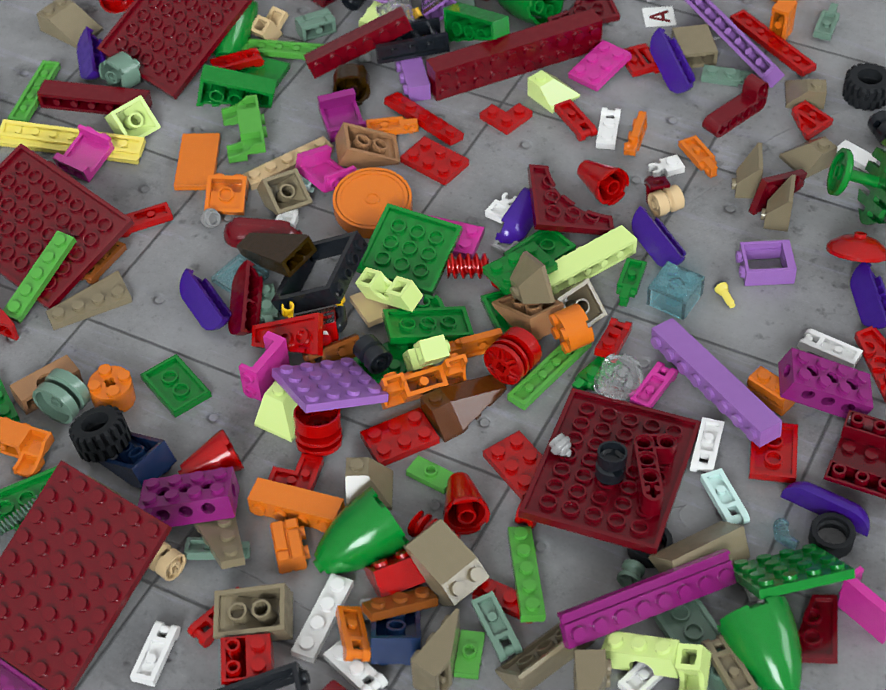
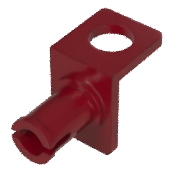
M648 176L645 178L644 185L646 186L647 204L649 193L657 190L663 191L664 188L670 187V183L665 176Z

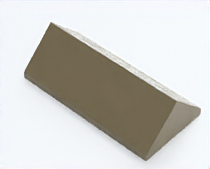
M720 521L658 551L657 554L650 555L649 560L662 573L721 549L730 551L728 555L732 565H734V561L739 559L749 560L750 553L744 526Z
M559 622L525 647L522 653L513 656L498 667L495 672L511 690H532L572 660L575 650H585L595 640L569 650L564 647Z

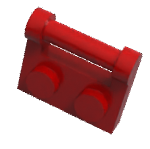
M646 43L624 48V50L631 52L632 58L625 64L632 77L652 72L655 74L660 73L651 55L650 48ZM642 55L645 56V58L647 59V61L649 62V64H647V62L645 61V59L643 58Z

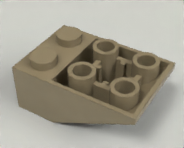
M458 608L451 615L447 614L444 617L440 628L436 632H432L428 636L423 648L416 650L412 655L410 662L413 687L415 689L448 690L452 685L460 638V613Z

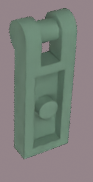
M491 591L471 600V605L500 663L507 660V657L514 653L515 655L522 653L523 649L494 592ZM508 639L510 644L502 647L500 642Z

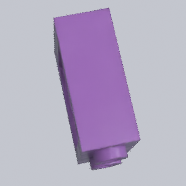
M790 240L740 242L739 251H736L735 256L736 263H740L739 277L743 278L744 286L794 284L797 268ZM780 258L782 268L749 269L747 260Z

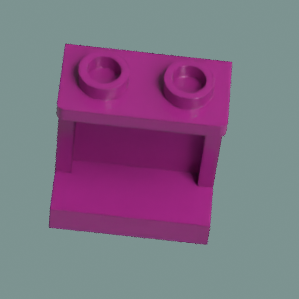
M354 88L317 96L318 109L330 143L335 142V137L343 122L367 128L366 121L362 119L356 102Z

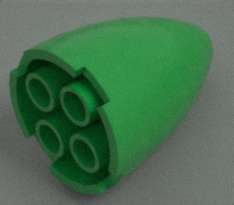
M497 0V2L512 16L536 26L546 23L547 17L559 14L564 0Z
M252 1L213 52L215 57L242 51V48L252 36L251 28L259 9L257 1Z
M370 486L355 497L335 517L319 541L314 553L316 559L312 562L320 573L323 571L326 574L353 572L364 569L367 566L370 567L372 563L378 560L392 557L398 551L405 549L403 546L409 540L406 539L404 532L390 511Z
M785 596L766 598L764 600L766 604L761 602L752 606L745 605L719 620L720 625H717L719 633L723 636L734 654L744 663L756 685L762 690H800L802 679L801 645L796 622Z

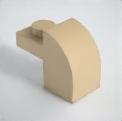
M272 6L266 18L257 15L251 31L261 39L278 40L283 34L280 30L289 14Z

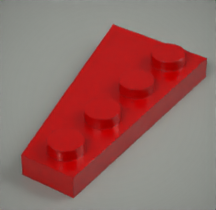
M317 312L252 325L253 347L265 349L263 336L267 331L286 338L288 352L323 356V314Z
M870 326L855 332L854 339L859 349L863 350L862 355L886 403V339L877 328Z

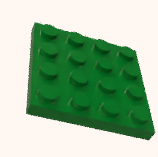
M387 203L356 272L362 274L364 269L368 267L381 271L392 282L396 276L413 280L421 293L433 296L447 266V259L450 253H453L463 228L454 223Z
M806 544L802 546V549L798 550L784 549L779 551V554L772 556L770 554L758 555L757 559L749 561L747 559H739L734 561L733 565L736 582L760 600L856 578L854 568L822 548L816 547V544Z

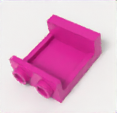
M79 124L77 127L79 135L63 155L57 152L53 160L65 172L89 183L115 148L109 135L106 133L101 134L90 126Z
M329 145L298 153L295 166L299 174L323 193L335 190L337 184L345 176L357 169L355 166L343 168L332 160V148Z
M267 331L263 336L265 352L252 367L243 363L239 365L244 394L261 402L264 393L275 381L272 377V368L290 365L286 338Z
M859 566L854 570L856 578L842 581L843 585L838 593V607L883 644L886 641V602L861 582L864 569Z

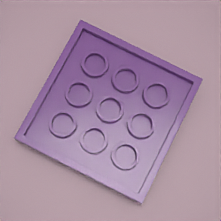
M345 357L336 361L322 360L320 363L303 362L295 366L281 365L278 368H272V377L305 413L388 402L389 394L383 391L381 386L352 358Z

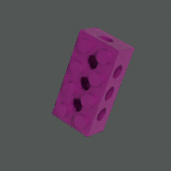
M793 347L778 362L781 398L845 419L849 410L867 415L874 408L869 373Z
M220 467L207 471L150 478L143 481L138 507L171 527L235 518L240 486L233 467Z

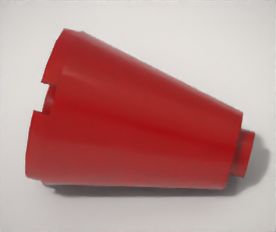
M585 160L578 166L577 175L600 203L613 205L624 197L625 192L623 191L626 186H629V176L623 169L590 160Z
M222 429L181 463V470L178 473L181 475L196 471L213 470L220 467H233L234 471L237 472L243 469L244 466L227 434Z
M456 472L448 479L443 520L457 534L468 535L481 530V526L489 521V507L470 476L464 472Z

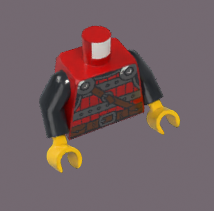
M345 295L340 304H335L337 307L333 306L295 315L297 317L317 312L323 314V346L338 341L339 333L347 326L346 307L343 306L346 301ZM291 301L289 302L290 309H285L283 304L281 307V313L286 318L294 317V304Z

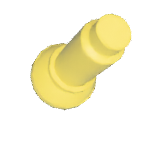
M725 281L715 283L714 291L722 296L727 306L734 308L735 303L729 293L728 284Z

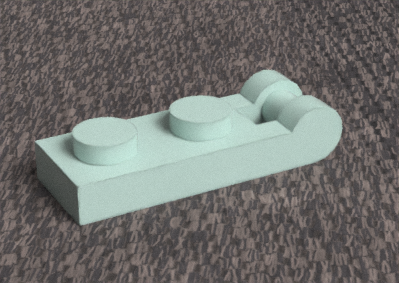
M722 468L701 474L700 481L720 514L722 521L734 524L741 523L742 525L749 523V514ZM735 511L737 514L732 516L730 512Z

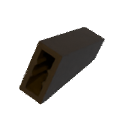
M249 233L236 245L245 261L249 260L255 265L289 278L317 251L311 238L306 234Z

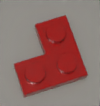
M520 103L507 112L494 104L480 112L481 120L506 135L533 117V111Z
M302 453L295 470L273 466L268 480L313 491L324 465V458Z

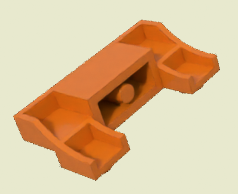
M450 354L441 365H429L418 372L409 371L396 374L394 371L385 374L379 383L381 389L389 394L388 402L381 403L383 410L420 399L421 396L439 387L467 381L466 364L468 360L466 355Z
M0 417V453L18 458L12 468L14 474L27 478L38 474L45 464L43 457L55 441L52 432L33 427L27 423L13 421L8 417Z

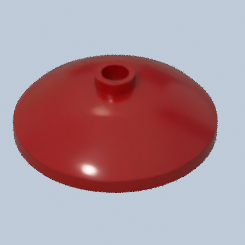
M855 231L854 234H844L830 240L826 244L827 252L842 259L864 263L886 261V247L878 240L867 236L865 232Z

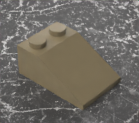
M54 0L36 13L42 32L77 48L79 38L86 26L93 30L92 34L94 36L103 31V28L71 0Z
M441 518L403 546L431 590L437 595L438 601L442 606H455L489 578L478 558Z
M285 583L214 591V639L270 633L272 642L293 639V592Z
M605 649L575 650L574 690H606V688H610L611 659H606Z

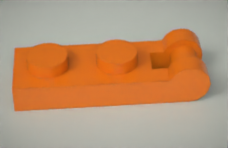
M337 606L336 618L343 647V660L353 661V659H360L361 662H369L371 649L361 607Z

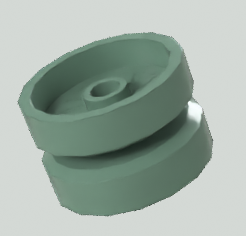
M59 368L53 369L32 394L37 407L46 416L61 424L71 423L78 415L79 410L83 409L91 398L88 388L78 377L69 371Z

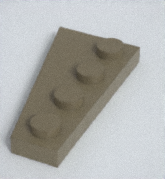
M117 270L47 310L46 314L53 330L129 304L132 302V298Z
M236 516L235 518L194 524L195 529L202 535L204 543L209 546L213 557L221 569L246 565Z

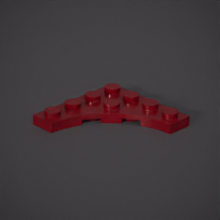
M576 0L570 10L547 17V22L592 8L603 20L602 24L619 21L620 14L613 0Z
M529 164L527 171L534 229L604 235L614 229L612 216L590 210L585 212L574 206L575 202L566 195H561L555 188L556 184L551 177L548 166Z

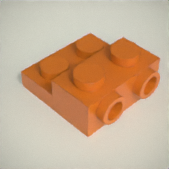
M222 173L208 175L204 210L212 208L222 215H244L249 188L247 176L242 174L231 176Z

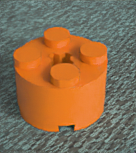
M578 303L569 305L549 315L550 322L553 325L550 329L552 336L555 340L559 339L564 354L594 342L592 326L588 328L586 321L589 319Z
M102 364L88 380L87 386L95 408L101 405H112V407L116 406L119 410L126 412L135 403L136 395L130 372L123 367Z

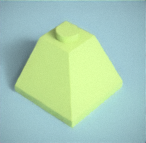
M543 70L528 77L527 95L551 113L555 112V104L568 99L574 101L580 97V94Z
M141 95L104 117L114 134L144 138L161 128Z
M276 380L264 393L254 424L256 427L292 442L295 439L293 413L298 404Z

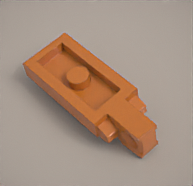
M639 111L637 118H634L633 130L629 131L628 142L624 143V155L636 156L637 151H639L647 129L646 111Z
M403 116L365 120L367 128L395 135L419 131L417 118L404 119Z
M696 135L678 142V147L699 170H704L705 174L710 178L717 176L718 166L716 165L715 156Z
M501 328L450 341L451 350L449 353L465 354L467 358L482 355L498 340L503 332Z

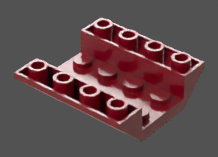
M849 410L834 456L830 460L824 475V480L886 499V421Z

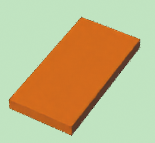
M191 133L182 135L174 190H206L208 175L216 173L221 141L220 133Z

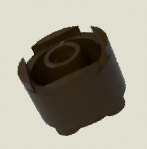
M353 63L339 65L333 75V92L354 88L357 105L363 104V101L370 96V77L365 66Z

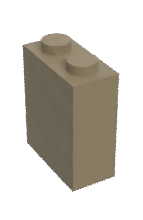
M708 24L672 28L671 39L674 37L677 40L691 68L704 67V64L717 65L718 49Z

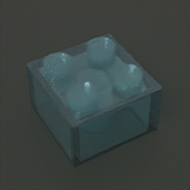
M667 261L648 286L646 304L684 320L703 294L705 276Z

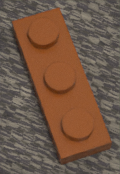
M428 586L417 587L414 590L396 592L393 595L375 597L362 602V611L371 622L436 607L438 606V597Z

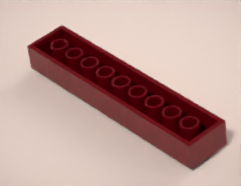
M592 8L510 33L495 40L484 41L426 59L431 94L436 101L588 54L602 41L603 20Z

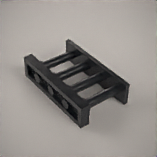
M439 17L410 22L412 31L388 43L375 45L378 65L449 52L448 33H441Z

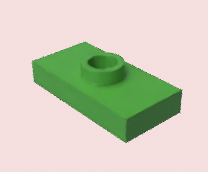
M419 455L406 470V476L442 494L446 493L448 479L454 474Z
M461 629L453 672L454 677L479 679L485 632Z

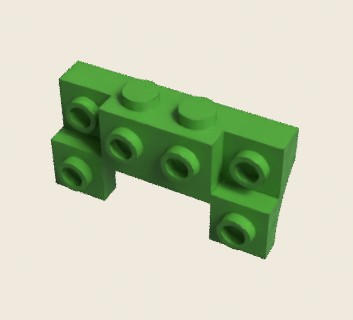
M257 94L245 96L239 103L227 108H221L224 126L239 124L241 141L226 145L229 163L248 161L247 155L266 152L264 138L268 137L266 126H262L266 125L264 114H260Z

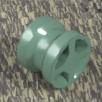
M624 560L621 565L622 571L617 575V581L623 587L641 581L640 578L644 576L645 567L636 560Z

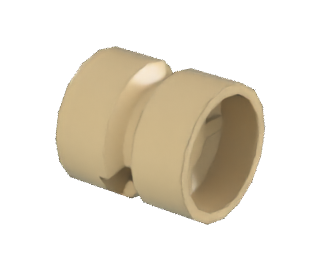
M675 184L669 188H664L663 191L657 190L649 193L648 205L655 217H661L668 212L683 209L685 199L681 189Z
M164 541L148 568L156 571L163 579L172 581L183 571L186 564V556Z

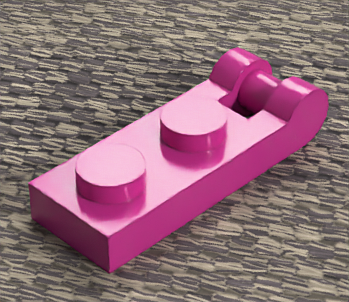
M658 361L630 397L629 403L653 408L671 382L675 381L679 371L673 367L671 369L667 368L664 363Z

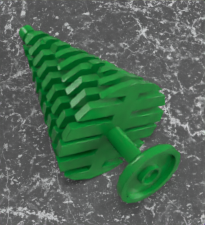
M885 139V140H883V141L880 142V143L883 144V145L886 147V139ZM878 147L875 148L871 155L881 162L880 166L868 160L865 170L869 173L854 170L852 151L847 148H841L834 156L828 172V194L839 196L844 192L849 181L863 184L870 193L868 194L861 189L858 192L857 200L865 206L864 210L858 208L861 223L866 225L885 224L886 151Z

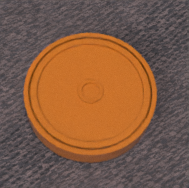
M369 167L356 170L345 176L337 184L333 193L334 215L338 224L346 232L358 231L363 238L367 239L371 238L387 203L411 211L413 207L412 192L407 181L398 173L385 168Z

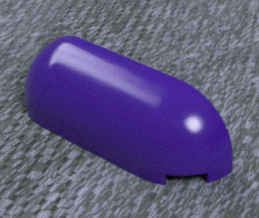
M87 26L83 30L77 45L79 71L82 79L95 80L100 78L99 65L106 60V56L97 49L102 39L98 40L92 34L93 30Z
M658 28L650 41L651 55L667 87L674 93L687 92L693 87V82L696 80L695 75L677 40L674 37L671 39L664 33V29Z
M524 187L503 216L501 221L505 223L502 230L496 234V240L506 244H512L514 241L519 242L526 237L533 227L530 188Z
M639 206L632 219L634 236L657 265L664 268H672L681 264L685 259V250L657 217L655 219L651 218L646 212L647 209Z
M862 262L854 270L850 281L851 291L860 320L866 327L886 328V289L880 275L876 277L871 271L870 266L872 265L870 263Z
M186 268L180 280V295L205 330H218L224 327L230 320L231 311L206 278L201 280L193 275V270Z
M807 481L791 483L782 491L781 498L818 515L834 512L845 516L853 523L857 533L868 536L870 520L867 512L859 504Z

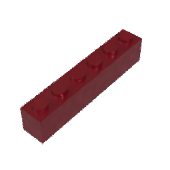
M402 6L304 54L305 61L313 77L317 78L337 68L339 65H343L375 49V45L388 43L413 29Z
M44 79L37 92L40 107L108 115L140 95L145 100L149 109L153 105L150 90Z

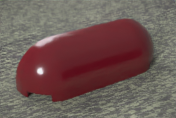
M237 217L233 218V221L226 224L224 228V240L234 248H237L236 245L249 233L302 234L300 229L297 231L294 227L290 226V222L271 219Z
M249 260L244 261L240 265L232 282L230 299L232 315L228 322V329L231 334L236 336L250 334L252 332V325L260 323L263 279L262 276L259 277L253 267L254 264Z

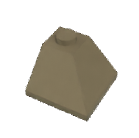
M799 79L785 81L786 108H793L806 100L816 108L824 109L827 94L826 80Z
M824 136L809 140L779 154V158L794 171L803 169L807 172L806 178L830 167L838 147Z
M757 143L736 170V177L732 178L731 190H735V198L753 199L763 175L762 143Z
M297 168L264 178L257 187L264 206L276 215L313 203Z
M791 175L767 200V207L762 208L761 220H764L763 229L788 232L796 175Z
M528 251L523 252L510 277L512 286L510 287V292L513 298L518 299L523 304L555 302L545 265Z
M589 278L554 294V299L563 302L564 308L578 303L589 319L586 321L588 328L608 315Z
M347 457L345 468L346 506L371 486L387 509L392 510L393 470L370 457Z

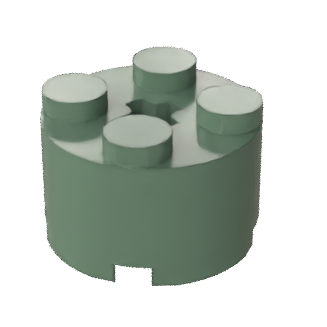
M123 51L109 57L99 65L100 77L107 82L105 86L133 88L141 83L138 60L132 59Z

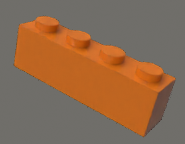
M259 477L247 498L250 512L257 516H267L277 521L296 518L298 519L299 526L318 529L324 533L345 507L343 498Z

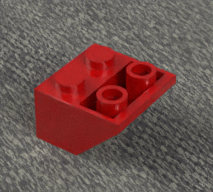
M405 549L398 551L388 559L378 560L372 563L370 567L364 568L378 597L393 595L396 592H402L426 582Z
M270 633L220 638L221 684L227 686L274 669V651Z

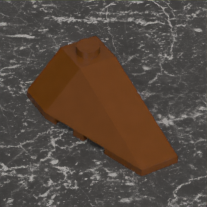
M492 374L439 387L420 397L421 410L441 439L447 442L464 433L468 429V425L474 419L477 420L481 416V412L487 406H491L507 390V387L494 378Z

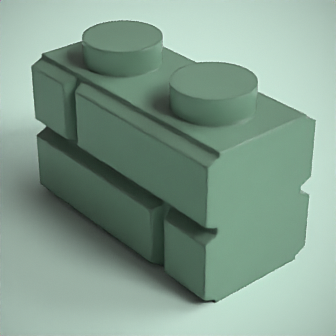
M328 8L294 18L296 32L303 42L336 32L335 18Z

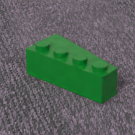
M461 2L443 8L445 32L448 33L449 42L495 40L510 34L509 16Z
M204 64L196 106H203V104H212V107H219L220 104L233 106L239 103L245 96L257 94L259 108H272L277 80Z

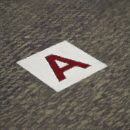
M673 6L642 8L645 27L677 26Z

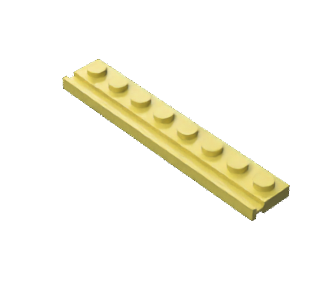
M3 119L0 126V146L16 148L22 143L33 151L55 154L58 152L63 155L79 135V130ZM106 133L111 137L115 148L106 159L107 161L139 165V158H141L146 144L145 138Z

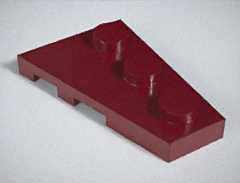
M799 169L762 178L748 211L754 216L761 212L762 208H766L767 200L791 175H796L794 193L799 191L805 183L804 180L807 172Z
M812 595L798 631L802 663L838 664V595Z

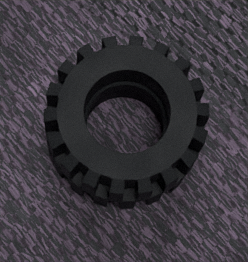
M860 63L848 69L842 92L844 100L850 106L865 111L881 109L882 106L885 107V67L874 63Z
M101 405L83 412L70 425L71 428L69 429V436L80 458L86 462L92 461V463L103 462L115 457L117 453L120 454L129 445L128 442L131 441L132 435L121 410L116 406L112 407V405Z

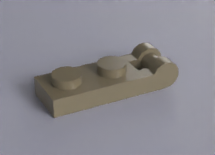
M721 634L711 641L706 639L700 642V645H703L712 653L711 663L727 690H758V686L744 663L734 654Z

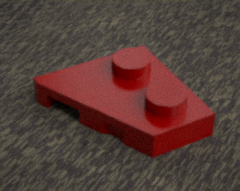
M806 100L792 108L791 115L807 141L833 124V118Z

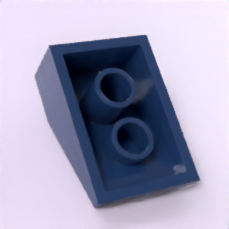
M131 432V441L128 442L129 445L120 454L117 453L115 457L103 462L98 461V463L131 486L142 489L144 480L159 478L162 474L167 473L177 460L165 440Z
M420 611L371 622V664L381 666L389 664L411 665L412 655L416 650H421Z

